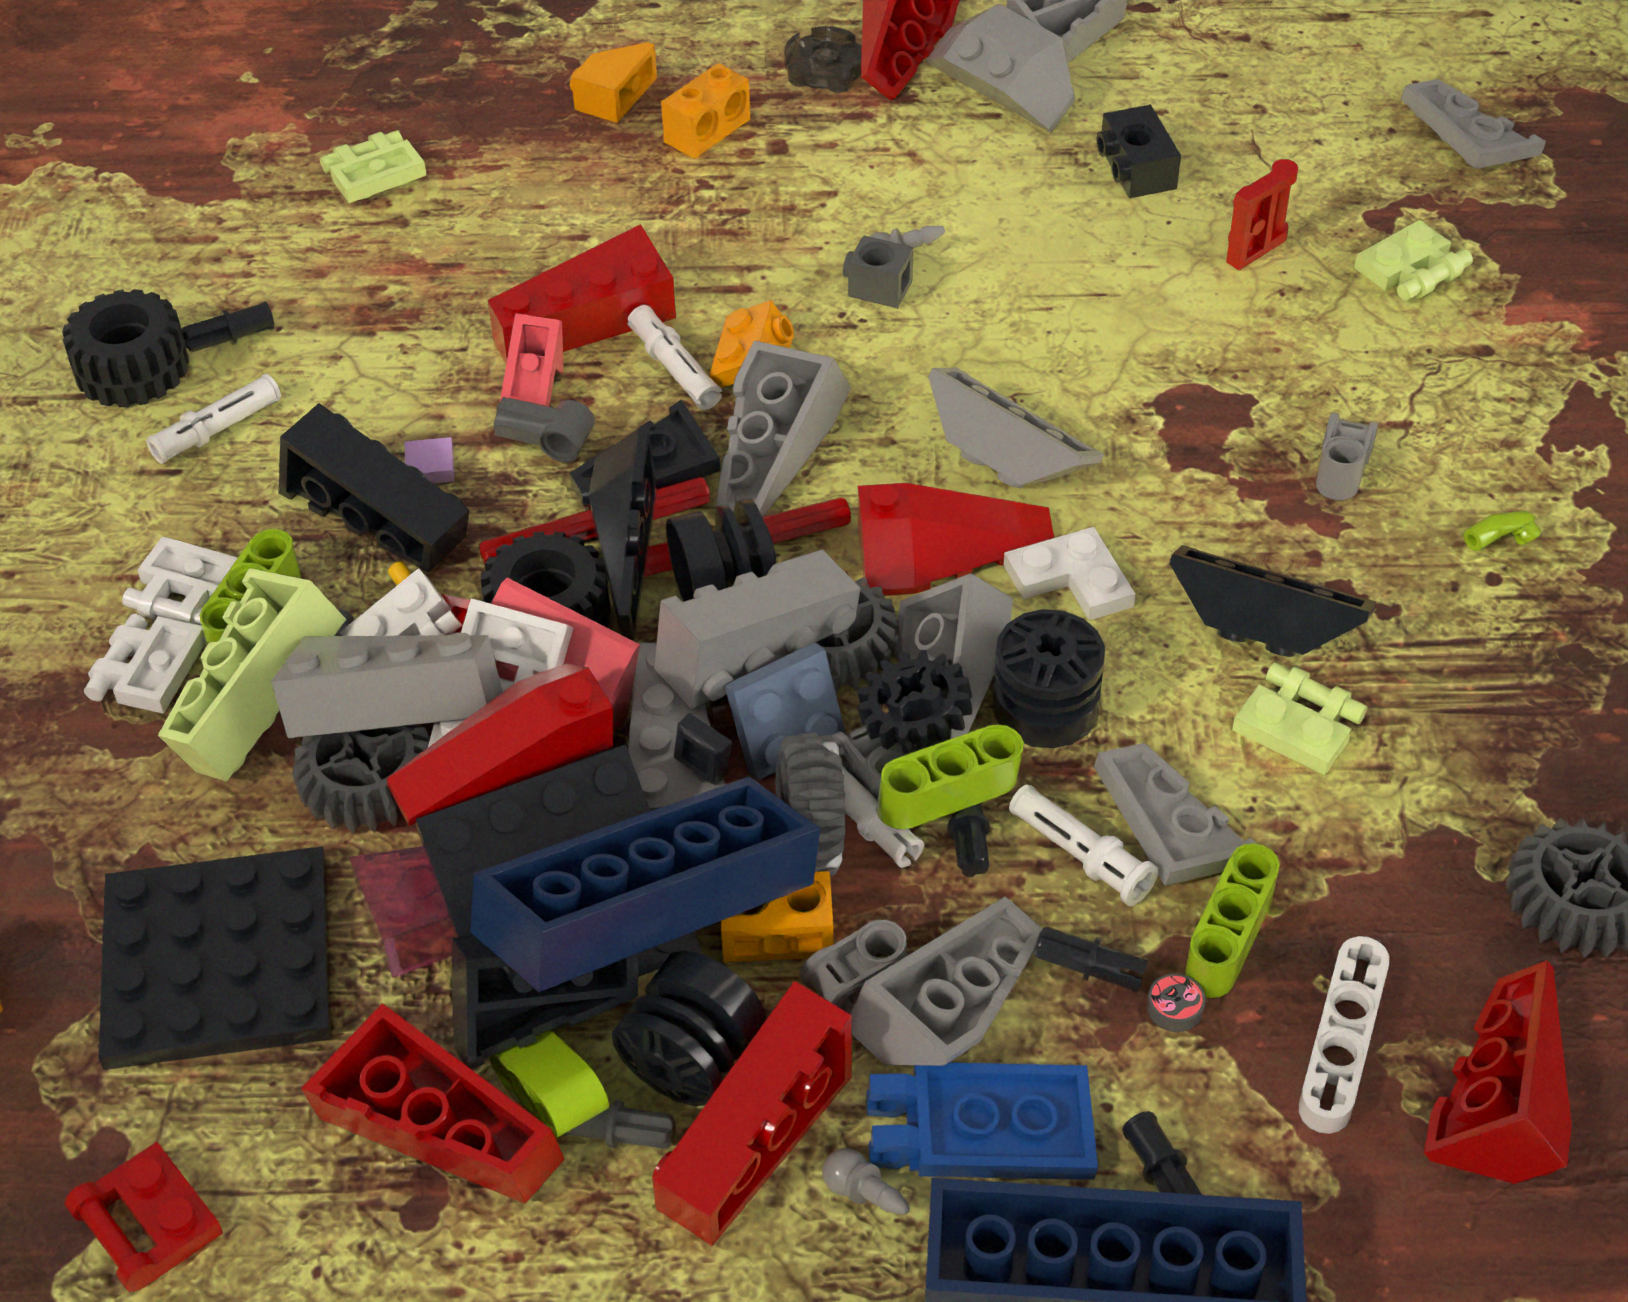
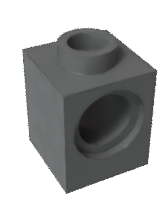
M863 235L855 251L847 253L843 265V276L848 278V297L898 309L913 281V247Z

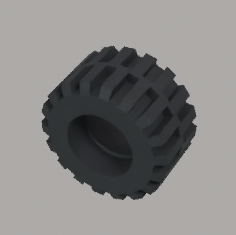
M124 289L116 290L109 295L103 293L96 296L95 300L81 304L78 307L79 312H73L67 318L68 324L64 325L62 331L65 350L77 387L80 392H84L85 396L92 401L99 399L100 404L106 406L118 404L119 407H129L130 404L134 403L143 405L149 403L148 400L152 398L159 399L167 395L166 390L175 389L180 384L179 378L184 377L187 373L188 368L186 364L189 363V356L177 312L167 299L161 300L160 295L156 293L144 294L143 290L133 289L131 292H124Z
M544 531L533 532V537L525 538L522 535L514 538L513 544L510 546L503 544L496 550L497 557H489L486 561V571L481 573L480 579L483 602L491 604L501 583L506 578H509L606 628L609 627L611 609L606 565L603 558H599L598 551L592 545H584V539L577 536L569 539L566 538L565 533L556 531L553 535H544Z

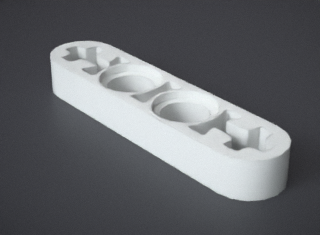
M1358 936L1350 938L1342 944L1339 950L1299 1101V1114L1302 1121L1309 1128L1320 1133L1330 1134L1340 1131L1348 1124L1353 1111L1389 967V954L1386 948L1379 941L1370 937ZM1358 959L1369 962L1363 984L1352 981ZM1344 1000L1354 1001L1364 1008L1366 1015L1360 1019H1348L1337 1012L1335 1005ZM1331 1046H1341L1352 1053L1355 1061L1346 1066L1335 1065L1325 1058L1323 1050ZM1326 1082L1331 1085H1337L1331 1111L1320 1108V1101Z

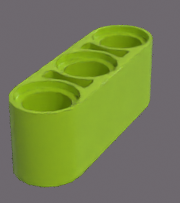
M281 529L263 530L248 542L200 612V623L207 644L219 641L228 624L222 617L230 602L238 601L240 603L247 590L242 580L249 568L301 578L292 537L287 532Z
M986 726L886 763L882 769L876 812L879 819L891 828L909 829L1008 793L1017 782L1024 746L1021 735L1008 726Z
M1256 843L1243 844L1233 851L1192 935L1185 975L1199 983L1207 998L1222 997L1233 988L1272 904L1280 863L1277 855L1264 845ZM1207 960L1216 961L1218 963L1209 962Z
M549 1030L536 1036L537 1041L522 1048L515 1045L488 1057L498 1079L507 1091L530 1114L551 1128L555 1138H558L609 1108V1101L601 1082L592 1068L555 1033Z

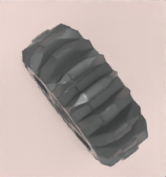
M866 577L855 581L861 588L855 622L844 632L839 634L832 633L816 642L825 649L836 693L840 685L845 684L856 691L860 679L866 680L865 675L868 672L877 674V671H882L880 662L884 659L890 662V657L895 656V651L898 648L899 621L897 620V614H895V608L892 605V599L885 598L881 587L869 588Z
M413 724L305 736L302 740V746L295 748V765H293L294 771L292 772L299 799L304 804V807H309L310 813L314 815L316 821L326 819L332 830L343 823L346 824V827L352 834L360 825H367L374 833L378 823L388 821L393 826H396L397 815L402 812L387 786L386 778L426 750L429 745L430 735L426 732L425 727Z
M800 733L797 736L784 737L777 752L776 796L821 828L815 872L830 871V876L835 875L842 862V852L845 849L844 834L846 833V794L844 792V775L842 774V759L839 756V748L831 735Z
M1582 817L1575 823L1574 827H1571L1560 818L1553 825L1552 829L1541 824L1534 831L1533 836L1526 835L1524 840L1520 842L1516 854L1511 857L1508 867L1510 873L1506 881V894L1512 896L1510 900L1511 912L1523 914L1521 918L1522 929L1538 928L1539 942L1542 943L1550 938L1559 942L1561 953L1570 946L1578 947L1583 958L1591 953L1593 948H1596L1606 958L1614 951L1615 947L1626 951L1628 949V845L1626 844V831L1614 836L1607 832L1605 822L1597 828H1591L1587 826Z

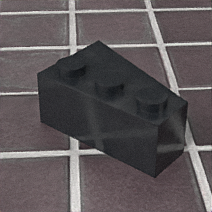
M474 935L451 937L453 1044L462 1062L470 1069L484 1065L485 1058L510 1047L518 1045L519 1048L532 1044L537 1041L536 1036L565 1023L573 1026L638 997V953L538 992Z

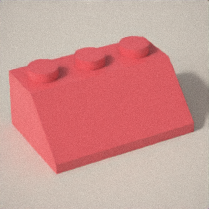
M506 578L501 583L491 604L574 627L563 664L568 663L588 667L613 706L614 733L628 715L640 644ZM496 661L499 678L514 682L518 666Z

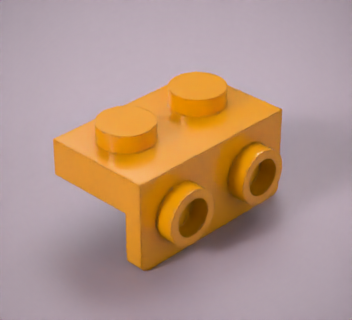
M772 300L747 309H737L726 316L709 377L720 388L734 384L735 377L754 340L786 348L791 347L794 338L792 323L787 316L781 314Z

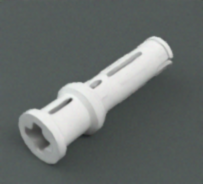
M1024 785L1013 796L1009 806L1012 814L1019 816L1044 834L1049 840L1083 863V870L1089 878L1094 881L1103 880L1121 893V901L1130 907L1142 901L1150 892L1158 876V867L1150 861L1142 863L1125 851L1121 840L1109 835L1101 837L1074 818L1073 815L1036 791V788L1032 785Z

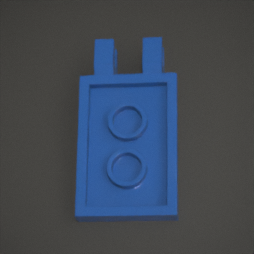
M949 1062L945 1066L914 1065L913 1076L906 1073L870 1074L869 1089H867L866 1093L867 1116L896 1118L906 1112L907 1125H872L871 1140H869L868 1145L869 1163L878 1168L899 1169L909 1164V1171H918V1176L1095 1179L1098 1162L1087 1065Z

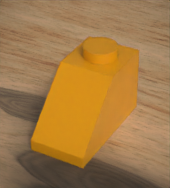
M646 42L591 54L579 68L574 70L570 79L574 109L618 123L657 79L655 44Z

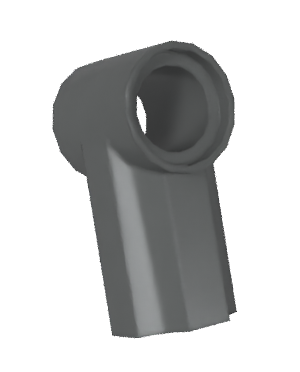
M503 397L497 406L494 431L495 436L539 445L547 456L556 461L570 462L578 456L594 427L595 418L588 407L575 400L561 401L556 408Z

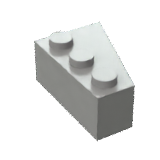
M1007 0L1006 8L1060 36L1064 41L1069 63L1124 19L1128 0Z

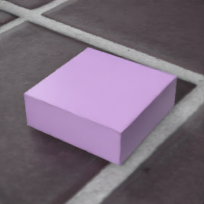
M451 437L404 442L406 465L419 469L426 476L427 480L433 484L455 482L454 452Z

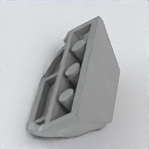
M997 4L950 27L926 60L929 65L1052 133L1075 101L1063 39L1001 4Z
M957 367L931 369L928 378L946 440L961 449L960 455L967 461L982 466L988 465L998 472L997 478L1013 487L1022 488L1024 485L1044 483L1101 463L1104 456L1103 453L1086 445L972 378Z

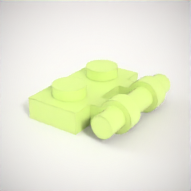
M398 130L385 135L382 132L369 135L368 141L351 147L343 144L333 149L334 153L319 158L323 171L331 173L332 181L348 203L366 199L371 195L427 176L425 162L407 139L403 141Z
M1418 220L1358 253L1354 268L1384 291L1399 284L1397 287L1398 296L1402 300L1407 301L1413 297L1422 298L1434 291L1435 285L1443 280L1450 282L1462 275L1464 268L1472 264L1473 257L1466 249H1462L1457 253L1449 252L1451 242L1421 220Z
M1274 662L1267 672L1266 681L1281 687V689L1276 693L1262 685H1258L1234 717L1232 730L1322 775H1326L1349 742L1352 730L1339 723V719L1343 717L1359 725L1366 714L1368 706L1351 699V692L1338 686H1335L1332 690L1309 679V672L1296 666L1290 670ZM1302 697L1323 708L1318 713L1297 703V700Z

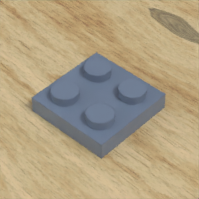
M815 642L724 685L747 771L757 781L776 772L777 752L784 737L797 736L800 733H818V735L832 736L839 731L846 734L825 649Z

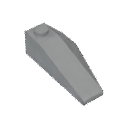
M753 341L734 380L733 394L736 400L733 416H730L728 420L727 431L730 434L728 453L722 460L716 507L728 504L734 513L736 501L752 498L762 517H764L833 427L851 390L834 358Z
M972 573L901 600L898 613V648L895 651L897 659H899L901 652H905L909 660L917 659L921 650H927L928 659L934 661L940 654H945L948 665L951 666L959 663L962 667L963 676L969 679L972 692L970 700L973 712L971 715L963 716L965 723L963 731L954 729L948 731L950 739L969 732L995 673L997 638L1006 624L1011 621L1013 598ZM943 689L941 691L942 696L947 699L948 693ZM934 739L931 741V746L941 743V741ZM913 744L910 752L913 753L921 750V744Z
M1006 896L865 981L850 1013L852 1015V1035L884 1065L945 1066L981 1042L1035 951V945L1042 928Z

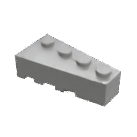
M638 643L640 648L635 670L628 751L650 811L724 786L725 783L724 779H722L715 786L674 758L677 725L686 715L691 713L710 726L705 703L691 710L654 669L657 643Z

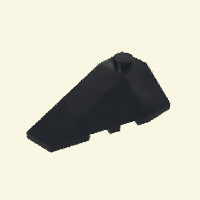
M638 428L597 456L594 462L592 478H584L582 489L583 506L591 507L593 526L601 558H603L606 565L607 582L620 634L632 641L635 640L657 497L649 428Z

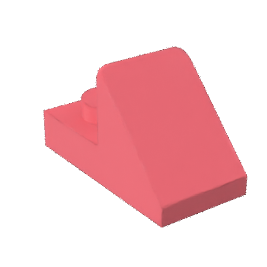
M515 313L500 401L503 397L549 406L555 374H563L564 369L562 322L556 319Z

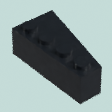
M318 403L280 436L278 494L290 500L297 495L309 500V510L322 517H325L329 512L336 514L343 519L346 529L358 536L367 532L376 535L381 548L428 573L466 538L470 509L465 507L456 495L444 492L427 480L426 476L419 469L406 465L392 455L381 442L374 439L371 440L355 429L343 415L333 413Z

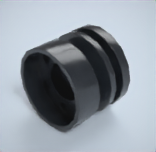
M752 498L736 501L734 513L728 504L717 506L715 512L716 530H712L702 511L666 520V539L670 561L683 602L694 599L695 590L713 584L718 591L732 587L736 577L742 574L753 572L758 578L766 576L771 567L776 564L775 549L771 535Z
M1049 609L1023 613L1007 623L997 638L992 711L998 725L1014 729L1021 735L1024 744L1031 747L1058 748L1074 744L1088 735L1098 720L1104 670L1105 645L1098 630L1084 618L1066 611Z
M686 950L672 952L645 987L646 996H640L627 1011L628 1014L624 1015L612 1031L613 1046L624 1064L640 1080L656 1092L679 1103L690 1106H704L734 1066V1060L739 1059L766 1021V1012L756 993L741 977L725 965L695 952Z

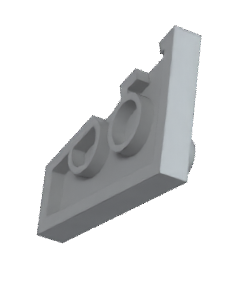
M1439 79L1405 85L1401 100L1414 111L1418 118L1427 123L1444 142L1455 149L1464 158L1466 163L1475 169L1540 156L1546 143L1545 140L1535 134L1527 139L1512 130L1514 122L1503 116L1493 118L1478 111L1479 102Z
M1145 743L1098 753L1094 764L1095 770L1150 862L1158 867V875L1165 886L1222 873L1231 854L1237 847L1243 844L1256 843L1251 837L1243 841L1227 826L1229 818L1216 806L1208 809L1188 791L1189 782Z

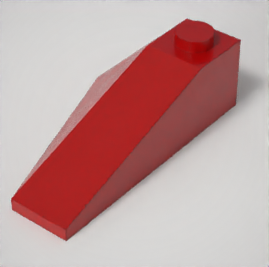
M863 0L861 78L889 100L896 98L917 72L919 64L923 59L930 56L935 49L936 43L952 27L960 0Z
M911 483L858 486V534L863 576L866 577L869 588L881 587L884 596L917 594L931 589V582L952 575L957 579L972 573L974 568L993 562L1003 566L1005 552L1055 538L1049 507Z
M568 663L514 683L386 778L387 786L408 825L411 826L416 824L415 819L612 748L613 706L588 667Z
M1546 960L1497 980L1474 1026V1030L1478 1033L1479 1038L1469 1057H1458L1452 1069L1453 1074L1458 1080L1449 1098L1438 1097L1430 1113L1424 1154L1431 1162L1513 1184L1537 1176L1549 1175L1558 1169L1567 1167L1572 1122L1554 968Z

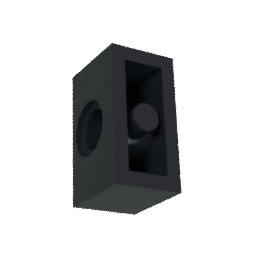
M1152 105L1103 113L1102 131L1098 132L1096 137L1097 148L1100 156L1107 158L1115 182L1121 183L1127 196L1135 198L1176 190L1181 154Z

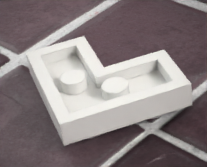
M1094 527L1004 553V567L1023 600L1069 587L1088 620L1134 607L1135 592Z

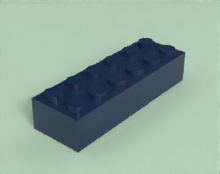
M746 777L474 873L470 932L540 992L813 885L821 828L755 780Z
M932 1178L925 1302H1307L1302 1201Z

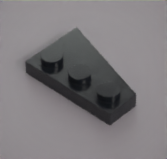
M682 400L669 407V415L656 424L649 420L639 427L649 428L657 489L721 471L720 457ZM610 447L570 472L571 487L582 505L584 478H592L595 458ZM584 507V509L589 510L591 507Z

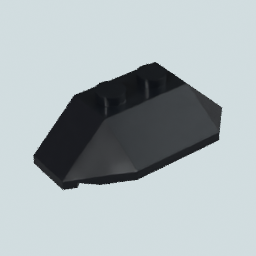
M1181 545L1172 553L1169 563L1205 626L1218 629L1217 635L1230 641L1245 642L1249 638L1265 643L1266 650L1280 656L1293 657L1295 653L1304 655L1366 623L1376 606V601L1312 584L1185 545Z

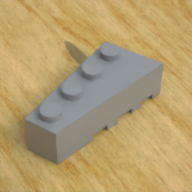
M822 549L774 564L768 574L760 578L753 572L739 575L736 577L732 587L720 591L711 584L696 589L693 596L694 599L681 602L677 596L663 599L660 604L654 669L691 710L709 700H718L727 694L725 684L814 642L816 643L832 633L839 634L848 629L855 622L861 588Z
M467 633L426 636H304L271 681L288 738L467 719L503 692L489 636L469 635Z

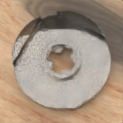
M832 26L811 28V35L804 36L801 39L800 32L793 35L787 41L784 48L785 69L788 72L789 83L796 87L808 86L818 89H829L834 93L848 91L851 88V82L861 76L862 44L860 46L856 42V35L852 32Z

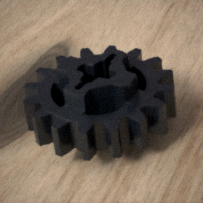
M921 650L917 659L909 660L905 652H901L899 654V663L894 665L885 659L880 662L882 673L879 675L868 672L865 675L868 687L858 688L857 693L860 704L857 705L861 723L866 726L868 737L871 740L880 737L882 746L886 750L898 742L901 744L903 754H908L913 744H921L922 749L930 747L931 741L934 739H938L941 742L950 740L948 731L950 729L963 731L965 729L963 716L971 715L973 712L970 700L972 692L969 679L963 676L961 665L957 663L949 666L945 654H940L934 661L928 659L927 650ZM943 689L948 693L947 699L942 696L941 691ZM883 704L888 706L889 711L887 714L882 711Z

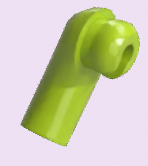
M1516 511L1492 514L1465 530L1463 537L1466 545L1471 550L1479 551L1511 532L1516 543L1524 545L1539 537L1541 530L1534 522L1536 517L1532 513Z

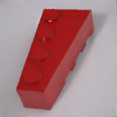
M794 980L674 1150L667 1152L656 1165L652 1175L656 1209L713 1246L852 1078V1015Z
M383 1003L301 1088L319 1119L524 1204L529 1201L565 1160L551 1128Z

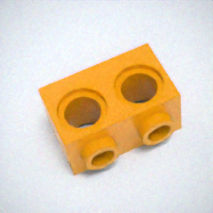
M717 63L661 101L664 143L695 159L750 120L749 79Z
M830 871L815 872L814 882L811 886L721 920L723 963L809 959L817 951L834 945Z

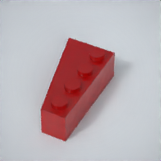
M641 224L488 300L493 341L505 364L508 358L515 313L560 320L562 322L563 352L633 331L628 326V317L635 308L642 305L650 306L662 322L676 318L673 276Z

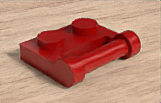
M1288 159L1275 161L1272 164L1270 173L1252 184L1242 187L1235 194L1231 230L1228 235L1229 244L1226 263L1238 271L1287 240L1289 225L1286 222L1290 190L1291 185L1297 180L1299 169L1294 161Z
M158 1142L153 1143L96 1182H86L75 1187L64 1201L65 1207L76 1221H84L116 1264L118 1267L116 1277L128 1292L138 1291L146 1287L223 1234L219 1221ZM120 1199L155 1247L147 1252H138L106 1208Z

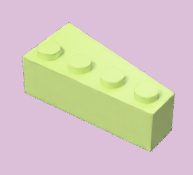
M252 568L248 569L242 580V583L247 587L240 603L238 601L230 602L222 617L228 624L219 641L207 644L200 657L204 667L200 677L187 681L158 734L195 772L228 781L231 775L243 765L246 755L262 733L275 721L279 707L271 681L286 662V659L292 654L304 636H335L346 621V618L310 580Z

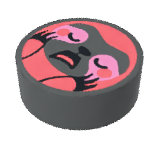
M1167 974L1153 982L1148 994L1147 1011L1149 1017L1157 1026L1171 1032H1184L1194 1028L1201 1021L1205 1006V994L1198 982L1183 974Z

